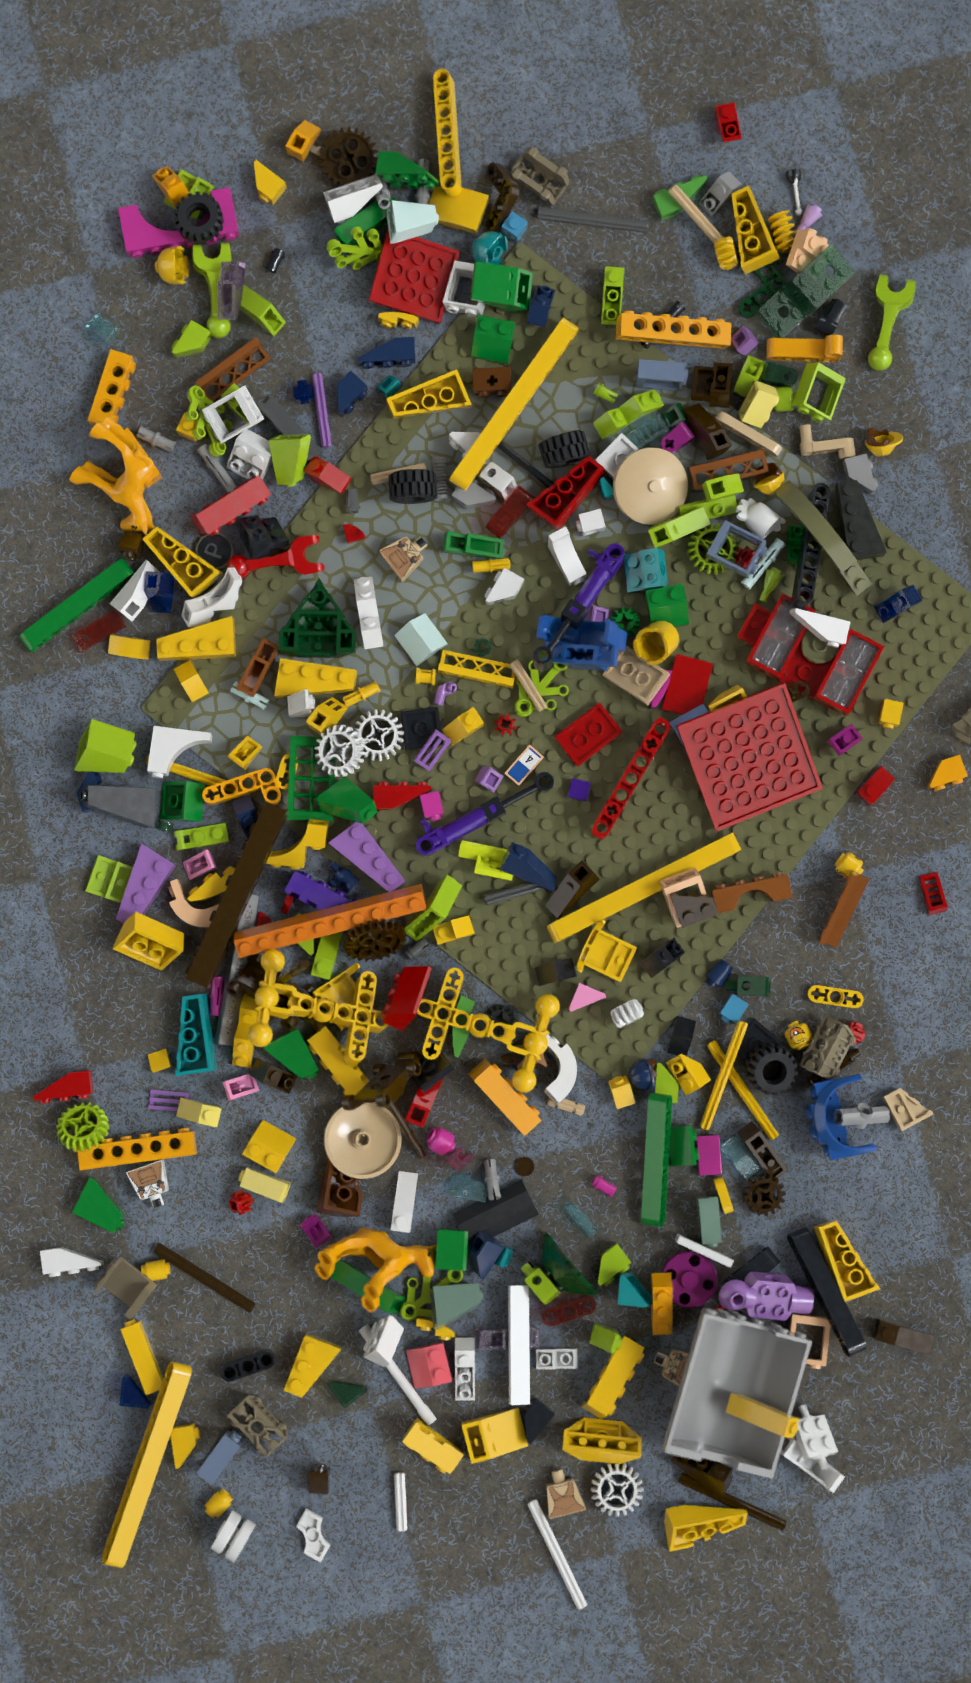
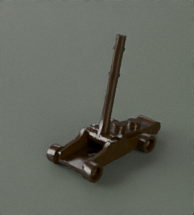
M257 953L247 957L248 963L235 982L231 981L226 987V991L230 995L239 997L243 992L255 999V993L259 989L258 984L264 981L265 970L261 966V954ZM304 960L299 962L297 966L292 967L285 974L277 972L275 984L294 986L297 992L309 995L314 999L312 993L316 990L315 987L305 984L302 988L292 981L293 977L298 976L300 972L305 971L310 966V961ZM278 993L279 1001L275 1007L288 1009V996ZM301 1003L303 1009H308L305 1003ZM319 1007L322 1013L327 1014L326 1010ZM289 1016L287 1019H282L280 1023L285 1029L292 1031L297 1025L296 1019L298 1016ZM308 1016L299 1017L319 1032L326 1024V1022L315 1020L313 1016L311 1019Z
M417 1051L398 1054V1060L394 1065L375 1064L372 1079L355 1096H343L342 1107L345 1111H351L364 1103L373 1102L379 1108L389 1107L404 1132V1136L407 1137L413 1147V1151L422 1159L426 1156L422 1145L417 1141L413 1130L410 1129L394 1102L398 1100L400 1095L404 1094L405 1085L410 1077L419 1076L421 1073L419 1053Z

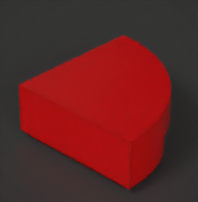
M343 524L347 544L366 539L363 531L351 524Z
M289 894L286 896L280 910L283 914H288L295 897Z
M258 912L255 927L272 923V920L266 914Z

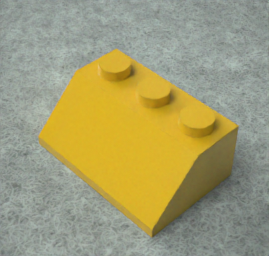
M135 911L124 922L114 943L113 950L162 971L183 952L184 933Z

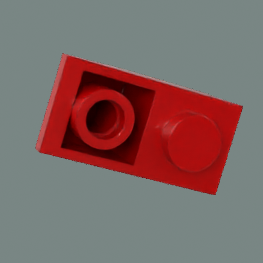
M735 103L717 105L714 116L722 142L741 140L742 135Z

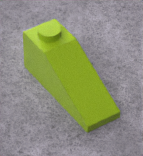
M343 931L321 937L311 971L312 976L331 980Z

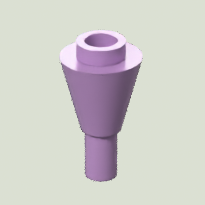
M814 203L812 205L807 204L796 231L805 230L823 216L820 213L822 209Z

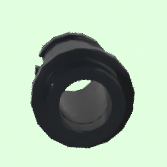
M278 248L271 251L272 255L265 267L266 270L276 274L281 260L285 258V252Z

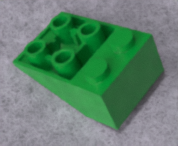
M379 151L376 174L383 181L387 182L391 188L400 189L401 187H408L410 189H418V187L435 189V187H441L440 182L427 170L396 151Z
M475 261L470 299L513 313L529 310L533 272L516 267Z

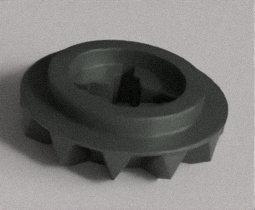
M502 1004L491 1006L485 1013L491 1020H494L491 1016L498 1017L502 1011V1018L507 1021V1023L504 1022L503 1024L513 1025L515 1022L512 1010ZM502 1026L495 1027L493 1033L495 1035H503L504 1028Z

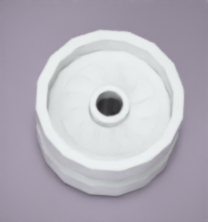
M232 1510L228 1519L224 1520L215 1536L217 1538L210 1548L219 1554L224 1550L226 1544L230 1545L225 1557L232 1562H235L256 1526V1523L247 1519L243 1522L240 1529L237 1528L241 1515Z

